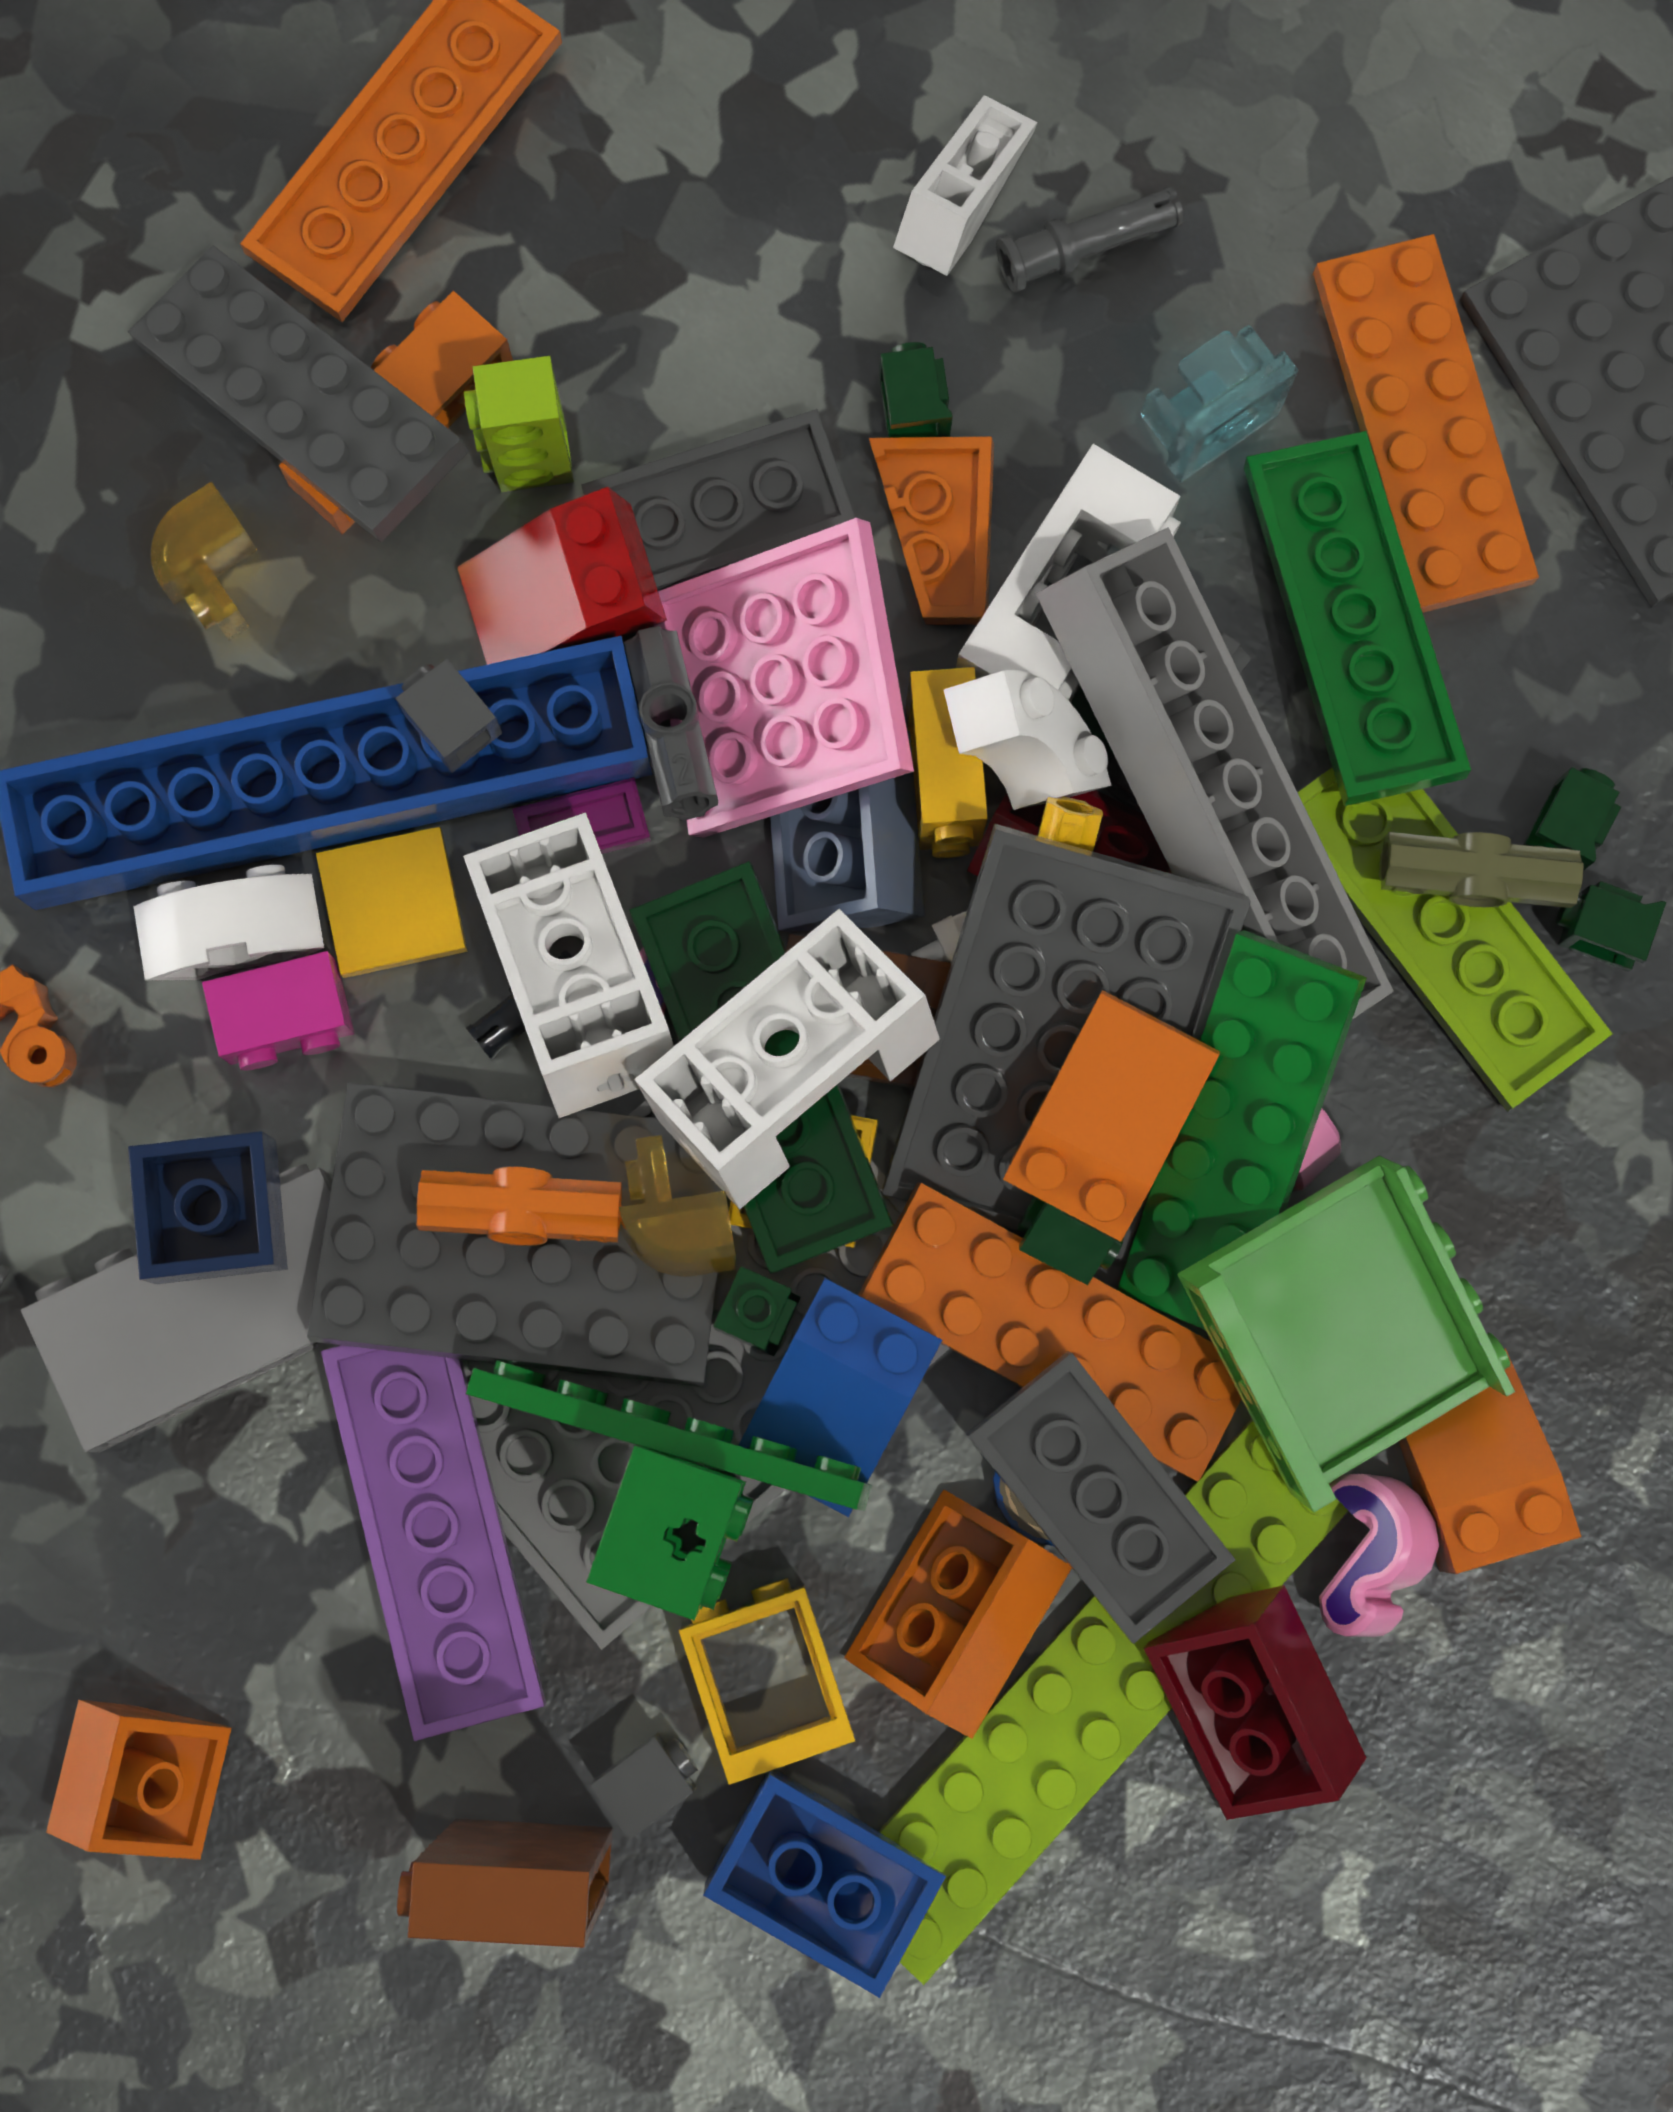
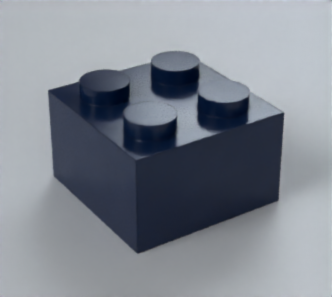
M259 1131L128 1146L139 1280L153 1284H166L288 1270L277 1144L274 1138Z

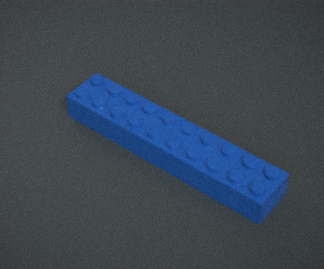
M622 636L458 671L496 717L502 734L453 773H451L403 714L395 699L404 692L402 690L403 683L0 770V821L14 894L32 909L39 910L587 790L630 778L637 779L652 775Z

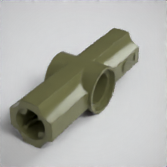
M1389 832L1384 838V845L1380 855L1379 878L1381 890L1450 896V902L1462 906L1499 907L1506 905L1507 902L1572 908L1577 904L1579 891L1582 886L1584 863L1581 861L1580 851L1511 844L1509 837L1494 833L1471 832L1457 834L1454 838Z

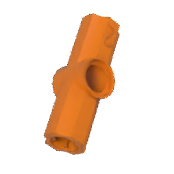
M502 1167L495 1169L493 1174L422 1170L418 1183L416 1225L420 1231L485 1234L490 1240L519 1246L541 1245L546 1243L548 1238L618 1243L622 1182L553 1178L546 1171L527 1167Z

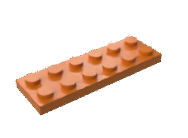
M433 0L242 240L240 245L244 253L340 322H343L562 44L560 30L517 0Z
M1431 234L1317 263L1313 271L1314 279L1360 432H1367L1422 612L1425 613L1533 585L1539 578L1538 571L1435 235Z
M917 1183L858 1296L942 1339V1345L1021 1388L1067 1351L1072 1352L1156 1460L1192 1481L1198 1482L1203 1476L1241 1401V1397L1214 1344L1094 1277L1086 1285L1020 1251L1019 1244L1023 1238L925 1184Z

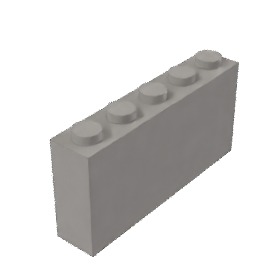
M303 1164L279 1174L288 1270L153 1284L139 1280L137 1254L133 1255L131 1249H125L96 1262L94 1266L97 1273L74 1284L72 1277H67L50 1283L35 1292L38 1302L21 1309V1313L84 1452L100 1453L326 1344L310 1342L307 1333L332 1185L329 1173L319 1167L310 1171L307 1164Z

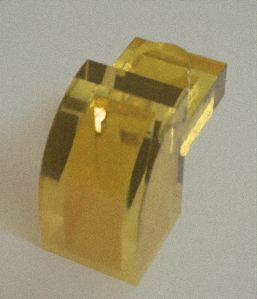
M211 481L173 506L160 521L154 533L151 546L153 571L158 583L172 603L175 605L185 598L206 630L217 623L230 641L249 628V625L216 577L255 553L257 549Z
M662 1135L635 1139L637 1159L625 1161L630 1200L643 1199L644 1203L619 1207L622 1232L632 1251L651 1268L673 1276L689 1277L735 1270L736 1253L725 1191L672 1199Z

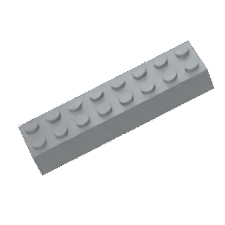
M1169 527L1087 565L1035 593L1172 874L1248 896L1251 903L1241 931L1246 930L1367 977L1353 1019L1394 992Z

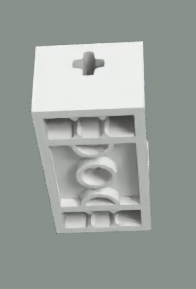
M1092 444L958 654L956 668L975 667L976 679L1003 670L1025 671L1045 679L1071 703L1080 684L1059 641L1034 627L1043 611L1035 593L1048 587V582L1054 584L1066 577L1077 557V554L1074 552L1079 553L1092 562H1096L1169 527L1174 537L1181 524L1180 521L1173 518L1181 496L1097 445Z
M586 812L464 855L470 877L558 1118L640 1089L634 1079L666 1054L674 1045ZM575 936L584 941L581 951L572 958L558 959L549 954L552 944L561 937Z
M838 909L634 1080L657 1120L740 1210L790 1167L776 1139L780 1132L865 1060L869 1059L889 1081H892L939 1041L940 1038L926 995ZM791 1030L800 1035L795 1049L786 1055L773 1056L765 1052L767 1040L778 1031Z

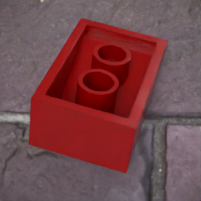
M608 486L547 510L457 567L487 665L607 638L625 637L636 633L638 630L667 621L632 506Z

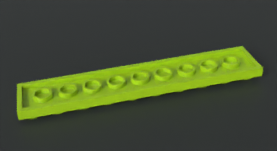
M1252 1418L1206 1468L1201 1479L1198 1482L1194 1481L1184 1492L1186 1498L1232 1554L1235 1561L1134 1644L1128 1640L1092 1594L991 1706L973 1739L965 1735L878 1831L946 1875L945 1880L900 1960V1963L923 1985L1172 1709L1144 1651L1146 1644L1229 1597L1282 1586L1348 1512L1337 1498L1316 1512L1311 1511L1289 1492Z

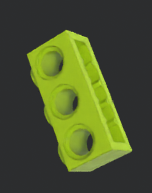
M543 356L472 366L475 390L464 391L469 428L473 430L477 452H480L484 473L495 472L501 493L573 483L574 477L566 422L551 357Z

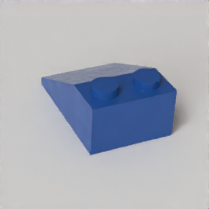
M825 1278L738 1446L749 1449L752 1437H759L798 1449L794 1462L809 1467H815L818 1455L860 1467L861 1471L858 1481L867 1483L922 1381L942 1339ZM811 1497L848 1518L853 1510L849 1507Z
M774 1769L766 1772L705 1882L703 1896L880 1998L946 1875L830 1800Z

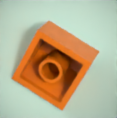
M78 1700L46 1833L87 1852L200 1860L232 1728L139 1706Z

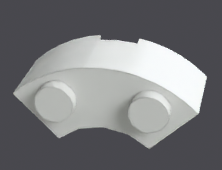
M1003 670L944 689L959 754L976 756L993 769L1005 786L1013 810L1046 804L1048 797L1069 798L1112 786L1107 771V751L1103 742L1097 736L1091 734L1088 726L1069 700L1045 679L1025 671Z
M264 865L247 870V878L197 887L193 881H176L158 886V897L133 906L145 981L200 980L236 969L273 965L301 958L323 949L324 944L312 874H286L283 865Z

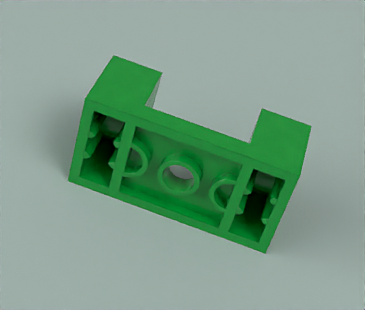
M634 1445L586 1583L691 1620L696 1619L699 1609L702 1610L703 1606L714 1610L717 1600L721 1597L732 1565L731 1561L720 1558L726 1540L728 1538L737 1542L739 1536H742L754 1502V1498L743 1495L747 1481L670 1454ZM694 1520L698 1523L696 1535L705 1539L706 1542L705 1544H698L695 1549L687 1552L682 1549L684 1538L676 1534L675 1529Z

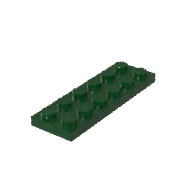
M749 861L629 910L680 1041L786 953L753 865ZM791 1030L778 1031L767 1040L765 1052L773 1056L786 1055L795 1049L800 1035ZM837 1084L776 1136L790 1167L744 1205L770 1274L777 1273L894 1226L840 1086Z

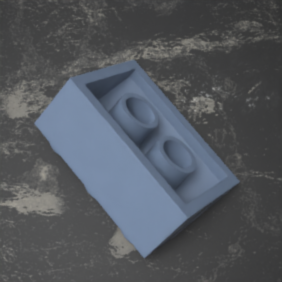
M907 730L910 751L912 756L911 734L910 731ZM913 772L770 817L779 931L814 930L838 909L858 928L878 927L925 916Z

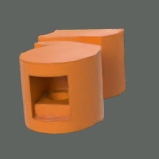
M12 964L0 972V1021L13 1011L16 1012L18 1017L17 1022L0 1048L1 1056L11 1072L21 1079L41 1087H56L65 1083L72 1076L77 1065L76 1051L66 1037L50 1030L58 1020V1017L51 1007L47 986L30 978L27 972Z

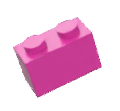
M328 951L202 982L218 1055L230 1065L239 1063L240 1070H255L273 1065L278 1062L277 1053L298 1048L302 1049L303 1055L328 1052L341 1046L339 1038L355 1034L338 962Z

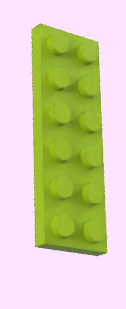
M1330 768L1297 792L1359 920L1506 1111L1515 1108L1613 1034L1511 902H1507L1506 905L1499 907H1469L1450 902V896L1381 890L1379 878L1380 855L1384 845V838L1389 832L1454 838L1458 834L1423 789L1344 806L1333 768Z

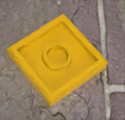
M440 826L316 853L339 971L343 978L468 952L443 831Z

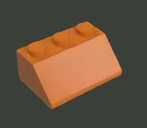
M943 1489L844 1659L925 1714L973 1739L1072 1568L1068 1563L1027 1537Z

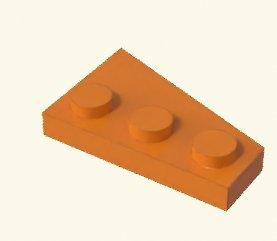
M992 436L869 438L925 624L977 625L988 609L994 465V442Z

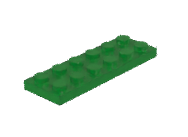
M1363 431L1247 456L1244 472L1343 805H1353L1467 779L1471 772V767L1367 432Z
M1246 930L1236 933L1201 1038V1042L1219 1050L1220 1055L1152 1185L1118 1291L1206 1330L1177 1274L1286 1210L1367 977Z
M497 1360L493 1373L473 1368L466 1390L467 1395L855 1510L865 1511L872 1485L858 1481L861 1471L860 1467L820 1455L817 1456L815 1467H809L794 1462L798 1449L755 1436L752 1437L749 1449L731 1444L734 1430L688 1417L685 1429H680L668 1425L671 1415L670 1411L626 1398L623 1399L619 1411L605 1406L609 1393L562 1379L559 1380L556 1392L543 1388L546 1375Z

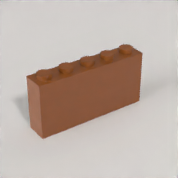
M455 1819L429 1844L424 1852L420 1853V1856L414 1862H411L409 1872L402 1871L397 1898V1914L399 1917H409L408 1938L584 1948L609 1894L613 1828Z

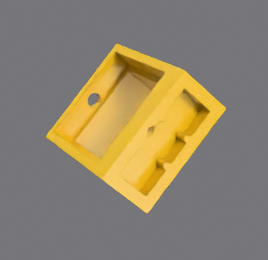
M975 667L910 672L906 714L907 727L911 734L919 850L932 849V856L936 858H954L968 855L971 846H979L988 819L983 761L976 756L959 754L944 694V689L975 680Z
M788 1578L751 1590L754 1602L730 1611L726 1599L717 1601L714 1610L703 1606L702 1610L699 1609L696 1619L691 1620L692 1624L679 1629L729 1785L855 1742L854 1733L805 1585L791 1589ZM794 1608L830 1716L737 1747L703 1639Z

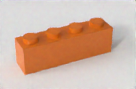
M453 290L441 303L435 301L429 304L417 317L414 323V330L398 346L393 344L386 347L376 357L371 369L445 427L449 428L466 411L464 391L475 390L472 366L513 361L508 340ZM281 462L278 465L288 485L342 535L355 523L353 519L284 463Z

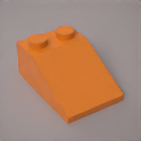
M1102 990L1019 1144L1003 1180L1121 1242L1160 1172L1220 1055V1051Z
M1510 1357V1367L1505 1369V1372L1515 1390L1514 1393L1506 1397L1495 1389L1488 1387L1399 1441L1413 1489L1419 1494L1436 1521L1439 1548L1435 1560L1440 1572L1458 1574L1581 1537L1561 1471Z

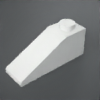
M984 95L912 190L893 248L912 257L918 263L931 267L947 276L972 242L1032 137L1038 122Z

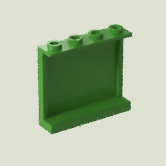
M1382 1156L1375 1157L1177 1274L1289 1492L1313 1512L1336 1500L1329 1485L1330 1482L1488 1387L1495 1389L1506 1397L1515 1392L1505 1372V1369L1510 1367L1509 1357L1498 1339L1493 1334L1486 1333L1478 1317V1314L1483 1312L1482 1302L1471 1284L1464 1278L1459 1279L1450 1260L1456 1256L1454 1245L1445 1230L1437 1222H1431L1423 1205V1202L1428 1200V1193L1423 1182L1410 1166H1401Z

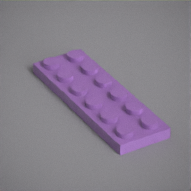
M343 1345L321 1351L414 1741L544 1707L546 1700L471 1396L466 1394L468 1382L462 1359Z

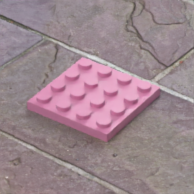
M854 518L658 591L667 621L654 625V627L660 626L668 631H677L691 691L697 703L700 727L718 797V805L709 809L704 816L686 820L690 836L704 838L914 772L870 522ZM670 719L671 727L682 722L679 719Z

